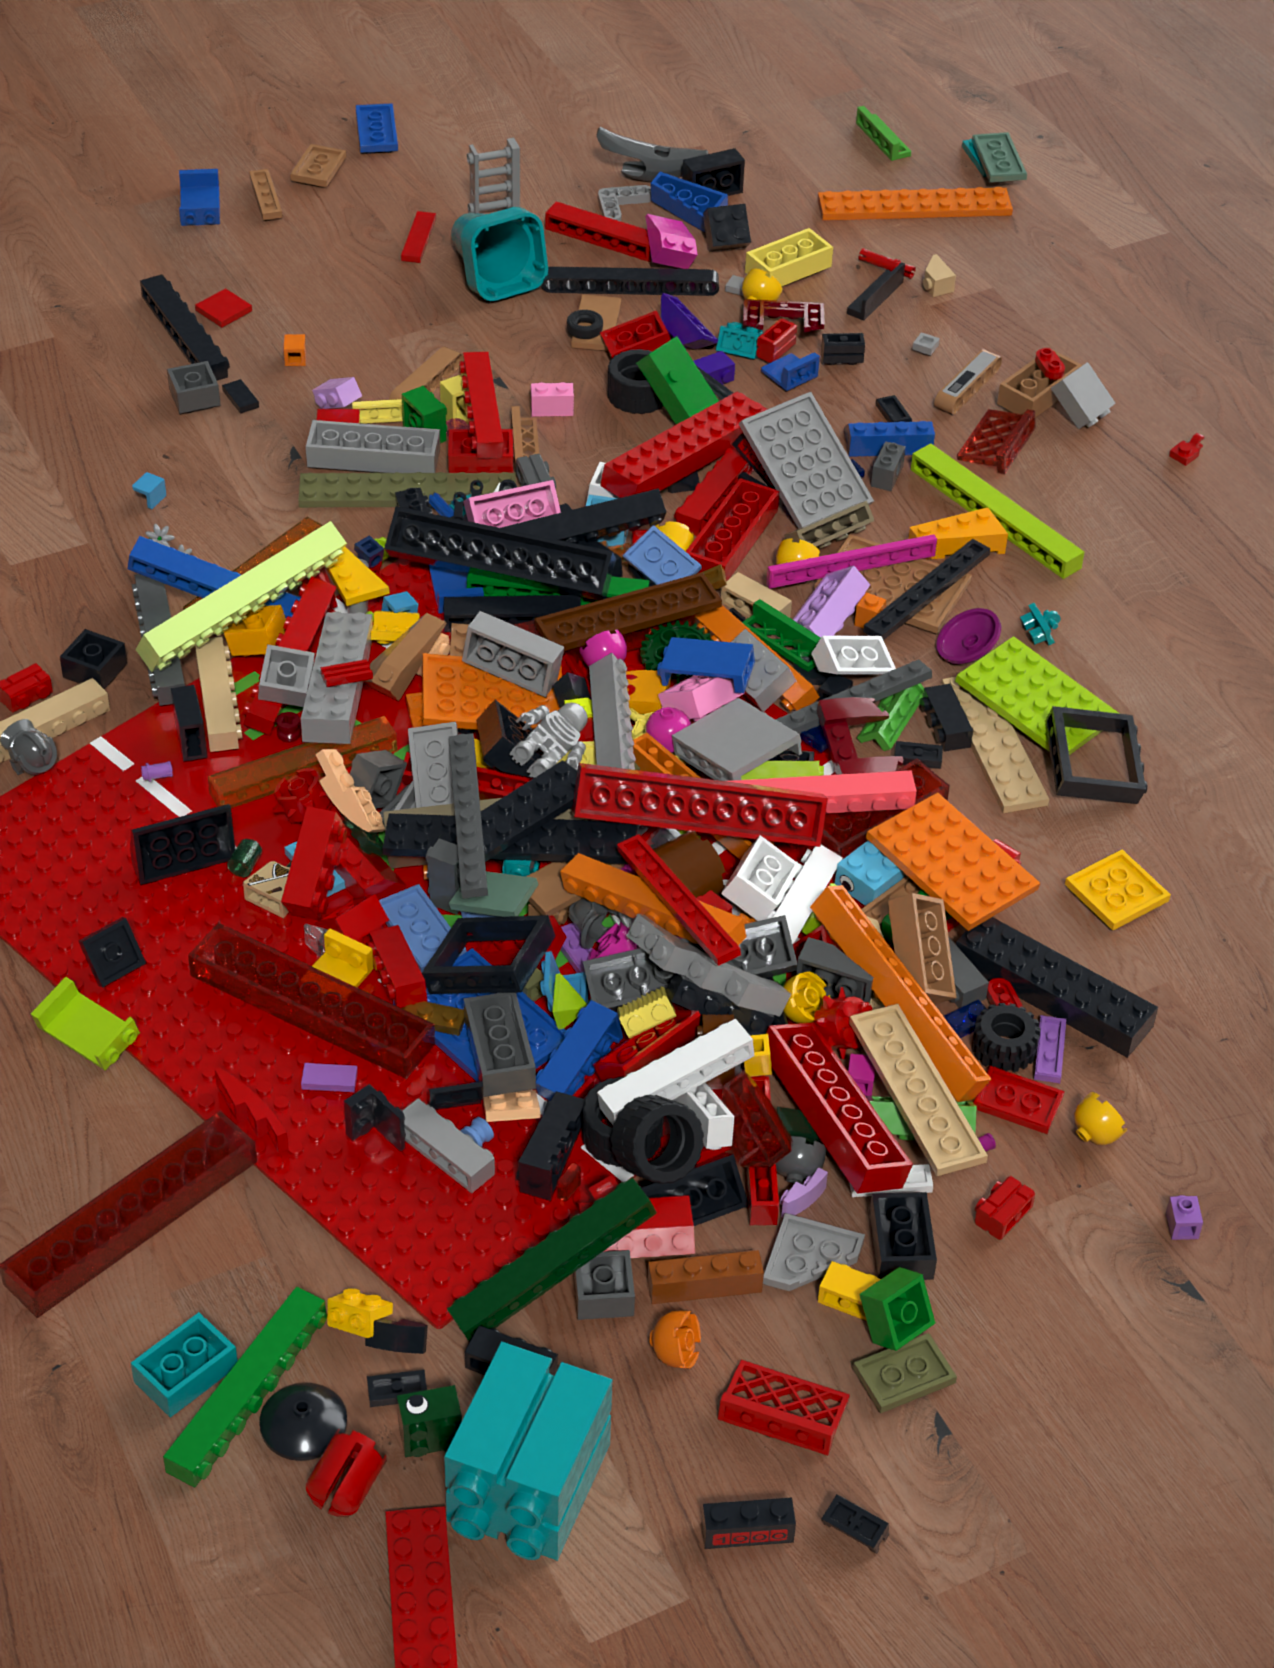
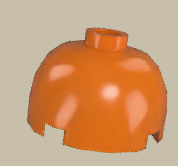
M672 1311L663 1315L650 1333L651 1347H653L658 1359L667 1366L690 1369L698 1359L699 1352H694L695 1342L701 1343L700 1325L697 1316L690 1314L691 1311Z

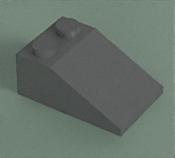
M808 937L798 957L796 974L809 971L817 974L827 986L824 988L826 996L830 995L831 998L839 997L841 987H844L846 997H860L864 1002H869L870 1004L873 977L833 944Z

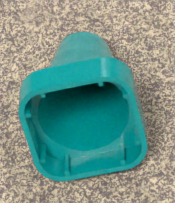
M511 207L490 214L466 213L460 216L453 224L451 231L452 242L464 259L467 284L473 292L486 300L496 301L534 290L543 284L544 278L548 275V260L543 224L537 215L522 207Z

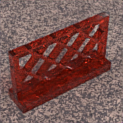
M988 409L958 452L957 460L997 467V473L1006 474L1036 429L1035 410L1027 409L1024 415ZM991 417L999 418L993 421L990 420ZM1002 424L1005 425V426L1000 427V428H996V427H995V426H999V425H1002ZM991 428L990 431L982 432V430ZM1011 432L1010 434L1002 435V433ZM995 435L997 436V438L990 439V440L988 439L989 437H992V436H995ZM983 440V442L974 443L975 441ZM1003 443L1001 446L994 447L996 444ZM989 447L988 450L980 451V449ZM973 451L976 452V453H974V454H966V453L973 452ZM993 454L995 455V458H988V457H987V456H990V455H993Z

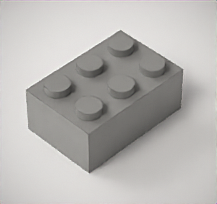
M744 629L731 641L732 643L753 644L755 664L743 695L764 712L797 680L786 664L750 632Z

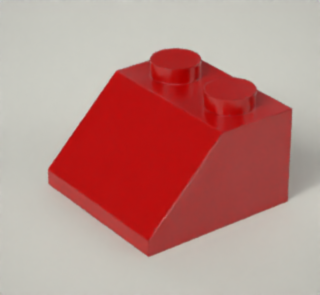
M376 894L352 899L317 921L315 925L324 934L329 929H332L362 943L364 942L362 937L369 934V931L382 929V925L388 922L389 918Z

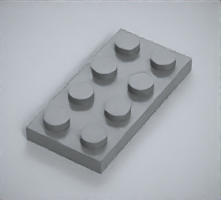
M456 722L408 728L416 808L454 803L449 736L458 735Z

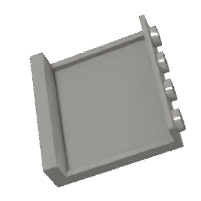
M740 698L731 701L672 735L676 756L712 779L719 781L741 780L742 775L787 749L798 755L802 754L800 734Z

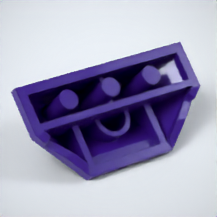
M666 293L661 295V320L669 335L673 338L677 336L685 349L689 347L696 350L718 342V339L677 297Z

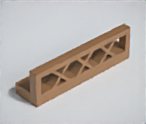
M511 406L514 467L517 458L529 457L524 454L527 450L533 452L531 455L539 454L537 418H521L520 406ZM521 425H532V427L525 429ZM528 437L532 440L527 443L523 439Z

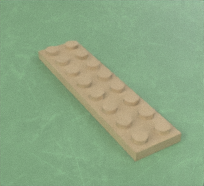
M956 677L942 679L941 685L951 684L973 729L971 748L1002 812L1008 813L1048 806L1049 797L1012 724L955 682Z
M899 1004L850 1016L849 1024L936 1176L987 1163V1153Z

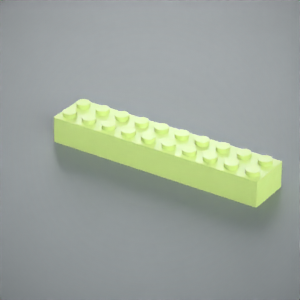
M331 521L145 633L135 650L151 672L158 668L160 671L164 670L172 664L171 660L174 658L182 659L191 652L190 649L196 645L198 648L203 646L210 640V636L214 634L217 636L221 635L228 629L227 626L231 623L239 624L247 618L246 614L253 611L256 613L265 607L264 603L269 600L272 602L278 600L288 588L292 591L302 584L301 581L306 577L310 580L311 576L315 577L320 573L319 569L324 566L328 569L338 562L337 558L343 554L342 550L347 544L333 523Z

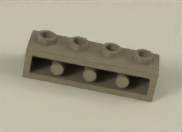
M866 500L796 529L784 536L786 539L793 538L792 542L799 543L800 539L805 540L815 547L818 546L820 549L830 545V540L836 538V541L848 537V532L850 531L857 533L866 529L865 525L875 520Z

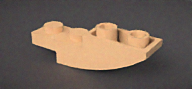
M326 749L318 752L316 757L326 775L319 782L333 804L345 817L367 832H383L385 827L382 823V817L376 811L371 801L370 793L365 787L354 786V780L347 772L342 756L336 749Z

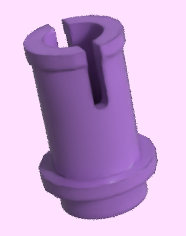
M170 761L152 765L145 763V766H141L143 781L148 780V782H151V779L172 777L173 775Z

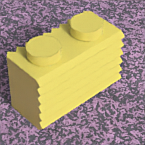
M662 986L660 990L656 989L655 992L646 993V996L642 995L641 999L632 1000L631 1003L623 1004L622 1007L618 1006L617 1009L619 1020L628 1038L676 1017L674 1006L665 988Z

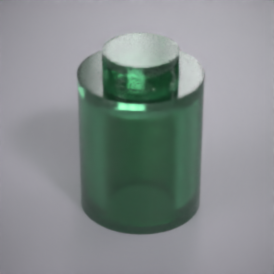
M252 839L240 841L227 863L228 869L234 875L239 877H248L262 854V848L258 842Z

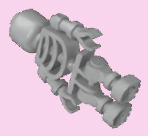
M572 702L566 703L558 711L555 710L549 713L548 707L544 705L527 713H522L516 720L517 723L519 721L526 722L522 730H527L532 724L540 723L524 741L519 742L509 753L510 756L513 755L512 760L515 759V763L520 762L522 766L532 758L534 751L540 748L544 752L541 756L542 758L537 759L527 770L528 773H531L529 776L535 778L553 767L569 752L565 762L578 770V763L581 762L582 755L586 750L585 744L578 741L581 735L580 732L587 724L588 716L586 711L579 704Z

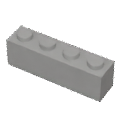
M418 1098L402 1111L405 1116V1141L469 1192L473 1193L495 1175V1158L493 1154L476 1144L470 1135L463 1134L449 1119L445 1120L429 1104L426 1105Z

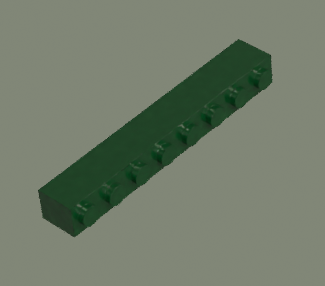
M632 1177L628 1181L620 1183L614 1191L604 1198L596 1200L583 1213L573 1216L559 1230L548 1234L546 1239L535 1247L528 1248L521 1257L512 1263L504 1265L490 1279L480 1282L466 1296L456 1299L447 1310L470 1342L478 1326L495 1329L657 1214L650 1199Z

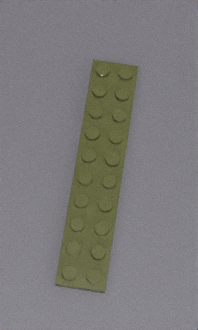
M300 473L298 502L299 508L396 507L395 492L404 491L409 488H421L423 496L427 495L428 501L430 494L438 493L449 505L453 501L454 494L457 492H463L465 495L472 494L470 492V484L474 480H479L483 483V491L480 495L494 493L499 482L501 483L503 480L509 479L516 483V473ZM473 486L475 490L480 489L479 486Z

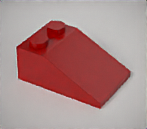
M657 310L600 332L612 358L621 352L632 349L653 352L670 341L669 333Z
M550 915L549 919L556 936L546 952L552 951L556 959L567 937L554 915ZM526 940L481 941L476 952L491 965H511ZM545 955L543 956V958L541 959L540 963H539L538 966H537V968H538L541 972H542V965H541V964H542V961H545Z

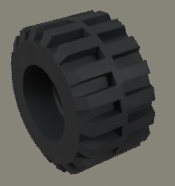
M999 1003V1006L990 1005L988 1010L984 1008L981 1014L977 1016L972 1050L976 1052L975 1057L977 1060H982V1064L985 1067L989 1065L1005 1071L1012 1070V1072H1018L1019 1068L1025 1069L1028 1067V1063L1032 1064L1037 1052L1040 1027L1038 1020L1034 1019V1015L1031 1012L1027 1013L1026 1008L1022 1006L1018 1008L1015 1007L1016 1004L1011 1003L1010 1005Z

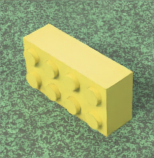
M808 228L746 252L745 273L748 274L751 269H761L767 272L766 276L769 278L774 276L781 286L830 268L832 266L833 246Z

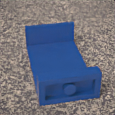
M218 169L179 170L181 226L220 224Z
M428 564L438 613L444 612V597L484 596L483 587L467 588L468 573Z
M671 637L669 645L664 649L663 661L658 664V676H661L662 686L668 685L672 673L731 678L734 682L735 693H744L755 664L753 644Z

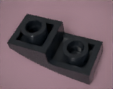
M380 1318L374 1321V1335L371 1338L365 1339V1346L393 1352L424 1354L426 1352L428 1325L406 1319L395 1322Z

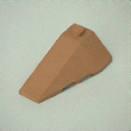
M428 613L423 615L372 661L370 670L373 672V679L365 680L363 684L399 701L420 668L423 653H429L447 623Z

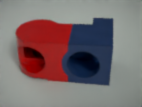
M369 535L354 544V551L358 553V559L368 562L369 569L373 573H379L382 566L384 548Z

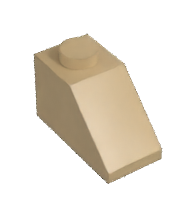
M937 254L932 256L923 279L925 290L933 297L954 292L956 275Z

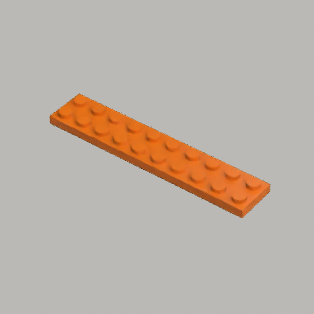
M1002 187L818 192L822 220L1012 216L1013 212L1007 188Z

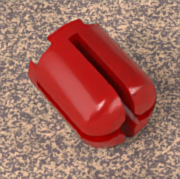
M338 1429L306 1483V1493L312 1503L322 1510L348 1465L351 1466L331 1502L332 1506L328 1511V1514L336 1517H349L358 1511L378 1474L387 1462L385 1454L382 1459L380 1454L374 1449L376 1442L354 1430H352L350 1435L338 1434L340 1430Z

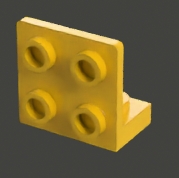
M329 929L324 934L325 953L303 976V982L341 1001H346L373 970L372 948Z

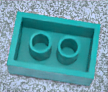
M198 1312L131 1362L134 1383L171 1418L224 1378L238 1360L236 1347Z

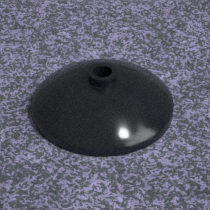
M316 1383L292 1384L274 1393L263 1406L259 1419L260 1433L267 1447L275 1454L295 1461L313 1460L322 1456L338 1429H340L338 1434H345L347 1429V1411L341 1398L334 1391ZM300 1409H307L304 1412L298 1411Z

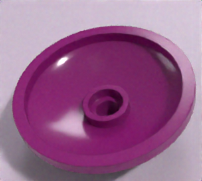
M975 608L964 611L949 620L942 628L937 638V650L941 657L950 663L964 664L976 661L985 656L997 643L1001 634V622L997 615L988 609Z

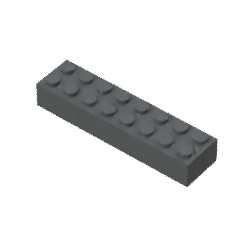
M786 915L744 924L746 938L739 945L741 955L726 962L762 978L797 971L798 964ZM684 938L681 939L686 943L694 946L695 948L705 952V950L699 944H694ZM642 948L583 961L591 1000L617 1012L618 1006L622 1007L623 1004L627 1005L632 1000L641 999L642 995L646 996V993L650 994L651 991L660 990L661 986L666 990L674 973L660 968L649 959L650 955Z

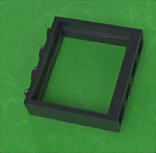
M1052 706L1045 724L1056 795L1138 804L1143 794H1146L1148 785L1147 781L1144 780V763L1141 762L1140 757L1141 745L1137 741L1138 728L1134 724L1133 715ZM1065 727L1121 733L1130 782L1072 776Z
M549 916L458 918L422 972L429 993L522 992L556 936ZM526 940L511 965L453 966L468 941Z

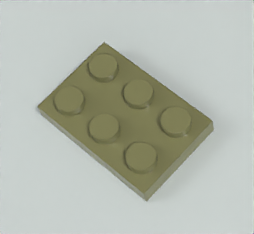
M929 1333L911 1340L897 1351L891 1349L884 1350L854 1362L853 1370L880 1414L953 1385L957 1380L956 1374Z

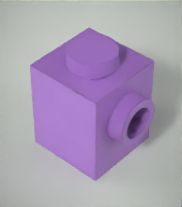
M1180 1195L1170 1197L1166 1217L1171 1240L1199 1239L1203 1220L1197 1196Z

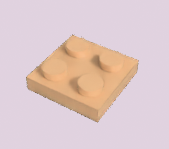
M536 1090L483 1097L486 1122L540 1118V1106Z

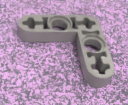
M647 185L602 188L598 191V203L602 216L621 221L622 215L619 205L648 203L651 201V187Z

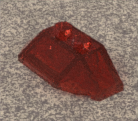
M745 1070L723 1085L722 1102L734 1115L733 1138L730 1148L738 1163L742 1167H772L792 1151L793 1139L771 1101Z

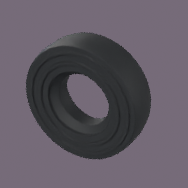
M577 310L568 316L567 330L576 338H595L603 330V318L599 313L592 310ZM583 322H587V323H591L592 325H590V326H581V325H578V324H579V323H583Z

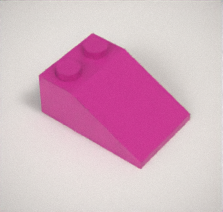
M646 214L652 262L688 269L698 253L695 238L683 222Z

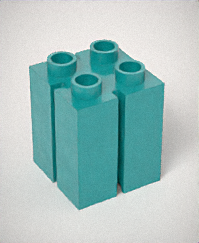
M501 1341L444 1456L445 1487H448L446 1491L447 1522L451 1523L452 1528L458 1534L471 1540H481L484 1535L498 1539L500 1533L503 1532L507 1535L508 1548L515 1555L523 1559L537 1560L542 1555L558 1561L610 1446L611 1415L609 1414L612 1409L613 1379L561 1362L555 1376L551 1375L549 1367L552 1363V1358Z

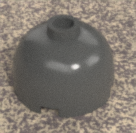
M778 1137L777 1142L774 1140L776 1171L783 1177H786L787 1182L802 1184L803 1180H806L808 1176H813L818 1168H823L827 1150L823 1144L814 1141V1145L806 1144V1138Z

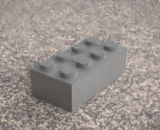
M480 611L468 626L462 661L546 697L558 680L564 647Z

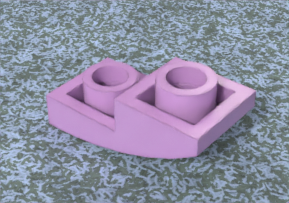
M818 1168L813 1176L806 1178L803 1185L795 1182L790 1191L786 1190L780 1200V1204L783 1205L781 1217L784 1218L785 1213L797 1215L813 1204L826 1189L828 1172Z

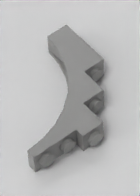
M637 914L627 934V937L650 955L649 959L663 970L685 975L700 988L722 993L737 1006L780 1017L791 996L789 991L775 981L759 977L727 963L718 966L707 953L671 934L645 915Z

